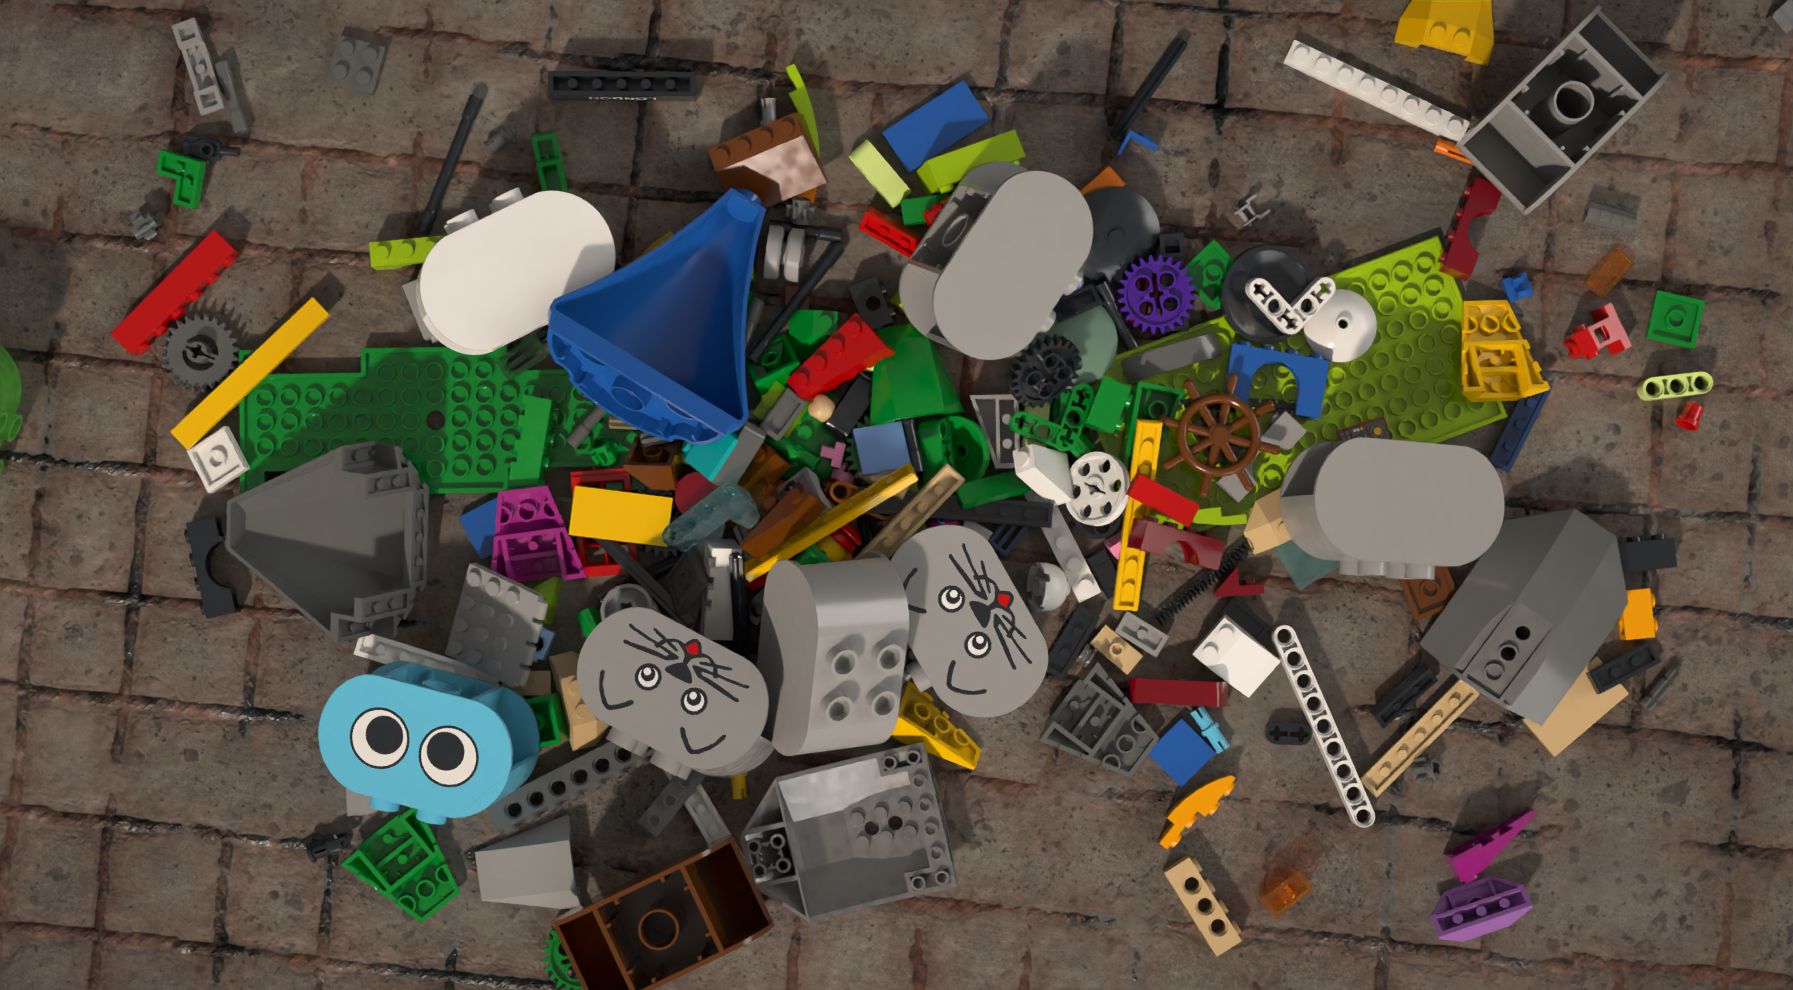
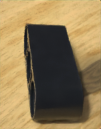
M862 371L857 374L836 404L835 411L830 419L822 425L823 428L841 441L848 436L871 402L873 383L869 376Z

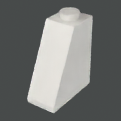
M1034 444L1013 451L1016 475L1046 502L1053 503V507L1074 500L1066 453Z

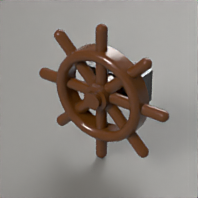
M1236 373L1229 375L1225 393H1212L1201 396L1191 379H1186L1184 387L1193 402L1184 410L1180 419L1159 415L1156 419L1162 421L1163 426L1176 429L1179 453L1163 462L1164 469L1169 470L1185 461L1192 469L1203 474L1199 489L1201 497L1208 496L1213 477H1225L1235 473L1244 489L1251 491L1254 488V484L1244 468L1253 461L1258 450L1278 455L1281 452L1280 446L1261 441V427L1258 417L1274 408V402L1268 400L1252 409L1245 401L1234 396L1238 382V375ZM1210 404H1221L1220 412H1217L1216 409L1210 411L1207 406ZM1233 407L1242 416L1228 424L1230 409ZM1199 410L1201 417L1190 422L1193 415ZM1248 424L1250 438L1236 435L1234 431ZM1187 432L1193 433L1197 440L1191 446L1188 444ZM1238 446L1247 447L1244 455L1238 459L1235 454L1240 451ZM1203 450L1207 457L1206 464L1200 461L1195 454ZM1225 459L1230 463L1228 466L1216 467L1218 463Z

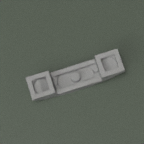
M191 18L171 25L195 90L193 93L200 114L203 116L225 108L216 71L196 19Z

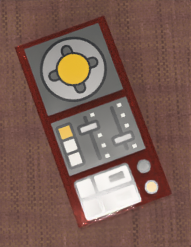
M1384 417L1336 431L1339 441L1354 438L1391 440Z

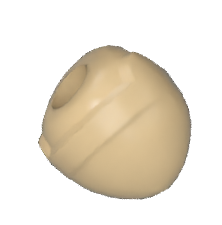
M817 394L811 400L808 407L809 415L822 423L827 422L835 411L834 402L822 394Z

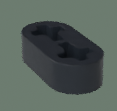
M1272 722L1266 726L1264 735L1267 741L1272 744L1301 746L1309 743L1312 731L1306 724ZM1275 726H1278V730L1286 731V736H1278L1277 740H1274V736H1271L1269 732L1273 731ZM1299 727H1302V731L1306 732L1307 735L1302 737V741H1298V737L1290 736V732H1298Z

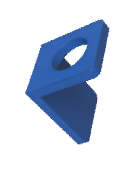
M1130 130L1115 158L1119 159L1129 139L1154 153L1159 146L1152 143V138L1142 132L1136 134Z

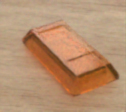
M1617 247L1584 283L1603 299L1635 263Z

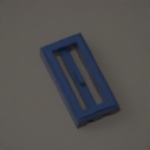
M1000 524L988 542L994 549L1007 557L1030 526H1023L1006 550L1001 547L1018 525H1012L999 543L996 544L994 540L1007 525Z

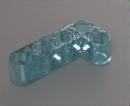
M727 481L670 523L664 529L662 539L665 544L685 552L729 519L749 529L758 524L760 514L750 492L734 482Z

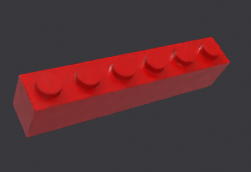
M213 230L110 334L130 354L135 356L143 355L150 349V343L156 337L160 338L169 329L167 326L173 320L176 321L186 312L185 308L191 302L195 303L203 295L202 291L208 285L212 286L220 278L219 273L225 267L228 269L237 261L236 256L240 252L219 232Z

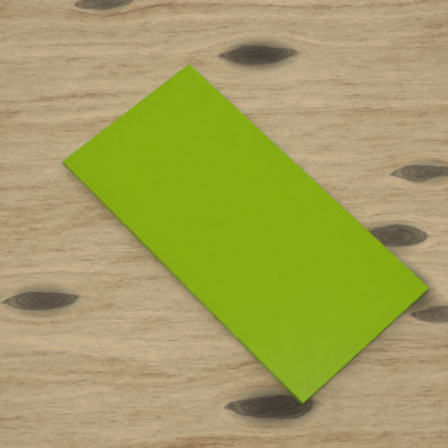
M1434 236L1327 276V278L1334 281L1336 289L1353 291L1365 298L1371 305L1377 321L1374 341L1363 355L1354 360L1329 362L1320 419L1311 420L1292 416L1293 410L1289 415L1307 432L1291 449L1285 450L1281 448V452L1278 455L1262 451L1258 453L1252 466V474L1256 485L1240 502L1236 503L1215 483L1219 477H1213L1208 496L1201 497L1199 489L1203 474L1192 469L1185 461L1169 470L1164 469L1163 462L1179 453L1176 429L1171 427L1168 428L1166 437L1159 448L1155 482L1189 500H1195V503L1200 505L1199 509L1221 507L1222 517L1247 515L1251 512L1255 500L1282 486L1288 467L1300 452L1317 443L1341 441L1340 432L1349 430L1353 439L1351 429L1364 425L1367 436L1370 438L1366 424L1384 419L1389 440L1436 444L1507 417L1502 401L1471 402L1461 394L1463 299L1455 278L1438 271L1441 264L1438 262V258L1443 249L1439 236ZM1320 283L1319 286L1321 287V290L1319 292L1327 291L1325 289L1327 283ZM1220 316L1193 326L1187 331L1177 332L1116 355L1112 366L1103 377L1110 378L1132 388V383H1127L1121 360L1214 332L1221 352L1220 357L1184 366L1139 381L1185 390L1184 396L1187 397L1183 400H1187L1191 397L1184 387L1186 379H1191L1194 382L1201 396L1222 393L1229 349L1233 343L1237 344V341L1252 343L1251 347L1261 348V345L1276 347L1275 351L1284 353L1285 349L1297 350L1300 352L1299 355L1309 357L1310 353H1316L1308 345L1303 327L1296 334L1280 342L1259 343L1245 339L1237 334L1228 325L1224 316ZM1340 320L1338 325L1344 329L1347 323L1344 320ZM1263 365L1255 371L1252 377L1249 398L1259 399L1258 403H1261L1262 399H1275V403H1278V399H1282L1286 403L1293 404L1297 390L1294 376L1281 365ZM1100 380L1091 385L1094 395ZM1082 389L1081 392L1083 394V397L1087 398V395L1084 394L1085 389ZM1180 403L1174 417L1175 419H1180L1185 410L1184 405H1181L1182 410L1180 409ZM1128 408L1122 410L1120 416L1124 417V420L1118 432L1114 431L1109 436L1097 431L1104 453L1114 455L1118 459ZM1199 410L1193 415L1190 422L1201 417ZM1238 410L1230 412L1228 424L1241 417L1242 414ZM1265 413L1258 417L1262 432L1270 426L1267 421L1275 413ZM1248 424L1234 431L1236 435L1250 438ZM1187 432L1188 444L1191 446L1197 440L1193 433ZM1203 450L1195 454L1200 461L1206 464L1207 457ZM1225 459L1218 463L1216 467L1228 466L1230 463ZM1118 479L1115 482L1118 490H1120L1121 481ZM1153 513L1150 514V517L1159 519L1158 524L1163 525L1164 521L1178 524L1177 529L1183 530V526H1185L1175 520ZM1191 523L1189 527L1197 529L1198 533L1217 525Z

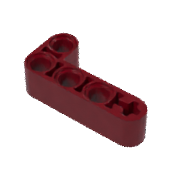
M1129 677L1128 700L1134 703L1226 707L1228 682Z

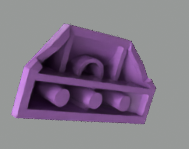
M1488 876L1444 891L1434 911L1431 913L1430 919L1439 939L1464 942L1510 926L1533 908V905L1523 884Z

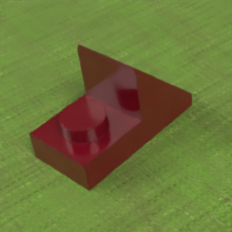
M1235 566L1213 591V597L1264 594V584H1257V579L1242 580L1243 585L1239 586L1238 566Z

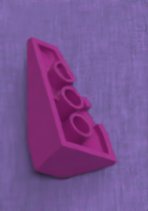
M1527 808L1444 853L1443 856L1456 880L1469 883L1479 877L1478 873L1482 872L1535 816V811Z

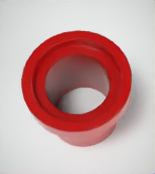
M1687 402L1681 414L1677 415L1675 423L1686 430L1697 431L1704 408L1697 403Z

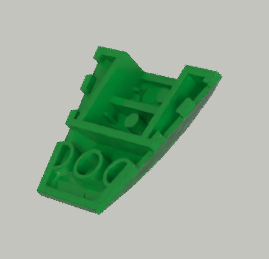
M912 324L876 329L896 353L890 357L883 358L874 366L869 426L933 414H940L943 417L965 413L931 339L924 336Z
M408 807L397 813L364 839L340 865L346 870L348 869L353 872L360 880L367 882L381 895L388 897L395 902V905L423 923L460 894L461 891L428 823L416 818L418 809Z

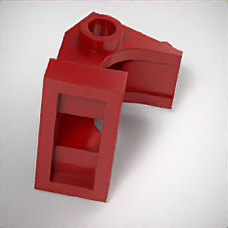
M1612 303L1590 312L1595 324L1587 327L1586 323L1573 328L1574 334L1565 337L1563 342L1564 347H1568L1570 351L1568 353L1569 358H1574V360L1584 356L1586 360H1589L1599 355V349L1607 346L1611 356L1632 347ZM1597 328L1604 340L1599 343L1594 333V330Z

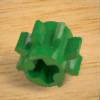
M606 436L595 438L591 442L592 449L588 450L595 465L601 462L603 466L613 464L618 459L617 453L621 451L613 437L608 439Z

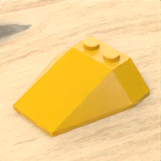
M1411 0L1399 19L1394 42L1415 48L1421 44L1464 55L1465 61L1488 66L1494 44L1491 0Z

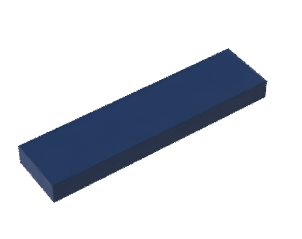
M1549 385L1550 389L1516 401L1488 457V460L1494 467L1505 473L1510 472L1553 386Z

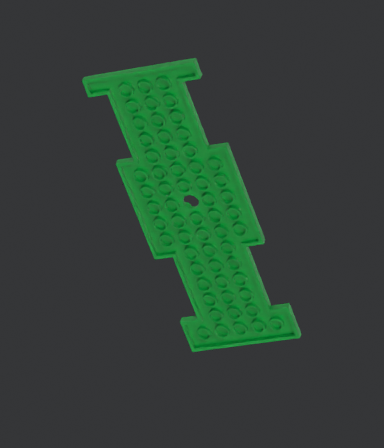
M502 346L482 355L462 354L448 347L361 348V373L269 374L239 402L240 449L250 466L249 470L240 475V494L267 482L266 472H289L341 446L371 441L400 446L403 450L402 455L404 458L410 460L418 471L417 476L420 481L425 482L429 487V494L498 493V491L507 490L511 462L517 456V454H514L515 439L518 434L521 435L522 431L519 430L518 419L519 414L523 410L525 411L526 407L525 403H521L523 394L553 400L558 403L557 408H560L559 420L554 422L552 432H555V441L553 446H549L547 456H551L549 468H623L634 438L640 437L643 431L609 428V416L611 414L607 412L593 427L590 434L575 449L565 439L597 405L594 402L582 399V392L568 380L570 375L566 369L509 370L508 346ZM239 350V366L256 350ZM433 411H439L445 417V424L439 430H432L427 425V417ZM599 436H606L608 439L613 437L621 450L617 453L618 459L609 466H603L601 462L595 465L588 452L589 449H592L591 442ZM631 475L632 491L637 489L646 490L645 485ZM622 482L606 483V490L623 491Z

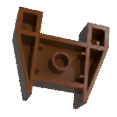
M764 441L735 488L730 493L727 492L714 514L715 518L731 529L738 522L744 527L749 535L739 546L756 559L810 526L827 508L824 502L800 481L786 495L778 489L775 483L791 465L778 451Z

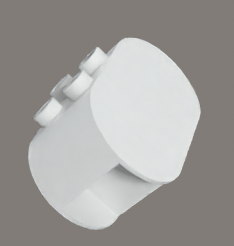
M518 187L493 199L492 203L488 205L492 214L481 220L478 219L474 209L447 221V225L444 228L448 236L441 239L430 251L421 267L416 284L418 310L428 330L442 344L456 352L467 355H482L547 325L548 310L555 298L590 285L614 272L615 247L611 232L604 218L591 204L578 196L561 191H543L524 198Z

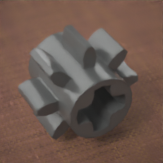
M793 197L792 203L787 202L785 216H791L790 222L793 224L807 225L809 219H814L816 206L810 205L811 199Z
M138 210L129 216L132 222L128 224V227L137 239L144 237L149 241L157 235L155 228L159 224L149 211L143 213Z
M1430 753L1419 755L1418 758H1414V762L1411 764V775L1416 781L1421 780L1422 785L1433 784V781H1437L1441 775V764L1438 759L1431 758Z

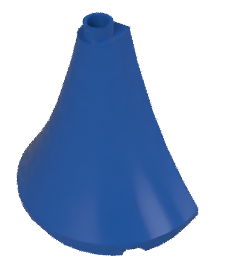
M730 188L727 193L702 215L657 248L626 267L590 285L553 300L548 310L549 329L547 343L549 351L555 363L568 371L570 375L568 380L579 391L615 418L647 434L671 442L674 439H682L692 445H707L719 441L726 434L737 431L745 424L749 417L745 382L747 302L756 245L766 211L762 207L760 198L749 190H734Z

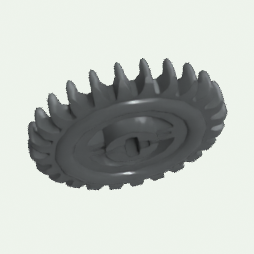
M195 313L193 321L190 316L185 315L186 324L176 320L178 329L169 327L173 335L163 336L169 344L160 346L167 350V353L160 355V357L168 359V362L163 364L162 367L171 368V371L167 374L168 377L177 375L174 384L184 381L183 389H188L192 384V392H197L200 386L202 392L206 393L208 385L212 390H215L217 388L216 382L221 384L224 381V377L231 375L230 370L237 369L233 362L239 361V357L235 356V353L239 352L241 348L235 347L234 344L239 341V338H231L234 329L226 330V321L219 325L218 316H215L211 321L210 315L205 313L202 320L201 316ZM201 335L210 337L218 347V356L213 354L212 347L207 343L201 341L188 343L189 340ZM187 347H191L196 350L201 349V351H203L204 354L214 357L215 360L206 356H199L196 353V351H193ZM184 350L191 361L198 364L212 362L214 365L207 370H194L185 361Z

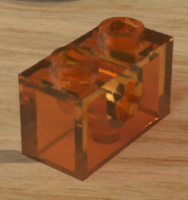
M1294 867L1258 895L1257 899L1271 917L1276 920L1314 889L1303 874Z

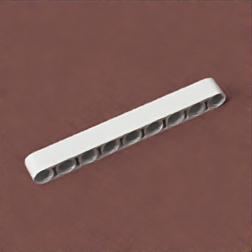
M1278 625L1271 632V640L1350 820L1359 827H1369L1375 821L1374 810L1298 637L1290 626ZM1281 629H1285L1289 633V639L1285 643H1281L1277 638V634ZM1295 651L1299 656V661L1295 665H1290L1287 661V656L1290 652ZM1301 674L1307 675L1309 679L1308 685L1303 688L1297 684V678ZM1315 696L1319 702L1318 707L1315 710H1310L1307 707V701L1310 697ZM1321 719H1326L1329 725L1328 729L1321 733L1317 729V723ZM1335 741L1338 744V751L1334 755H1330L1327 752V745ZM1341 764H1345L1348 767V773L1344 777L1337 775V768ZM1350 787H1356L1358 790V795L1353 800H1349L1347 797V790ZM1365 809L1368 813V818L1364 822H1359L1356 817L1357 813Z

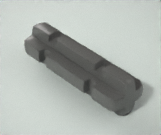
M1672 668L1667 669L1663 674L1664 677L1660 678L1648 692L1649 695L1641 700L1640 703L1645 709L1653 710L1657 705L1656 702L1660 701L1670 690L1671 684L1680 678L1676 670Z

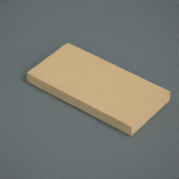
M1597 656L1590 660L1542 726L1524 717L1521 719L1553 757L1557 756L1629 694L1621 684L1601 694H1596L1586 672L1603 664Z

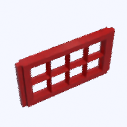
M624 468L571 471L573 497L575 486L581 487L584 484L599 483V489H604V483L622 482L623 492L632 493L631 475ZM576 536L578 556L587 577L628 574L616 561H611L610 555L606 551V562L588 563L586 548L601 546L597 542H586L585 537ZM617 541L620 545H628V553L638 562L636 543Z

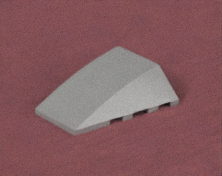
M569 814L476 851L475 857L481 901L568 910L581 905L579 886L576 887L570 839L572 838Z

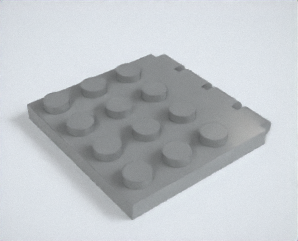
M469 563L445 654L511 687L526 686L530 668L525 665H532L537 648L531 642L538 643L543 623L538 621V619H545L549 603L543 600V594L480 564Z

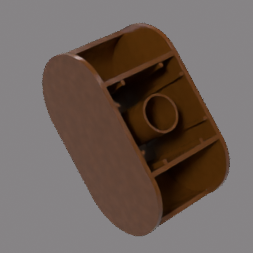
M732 834L703 845L623 883L551 921L583 990H653L750 943L775 926Z

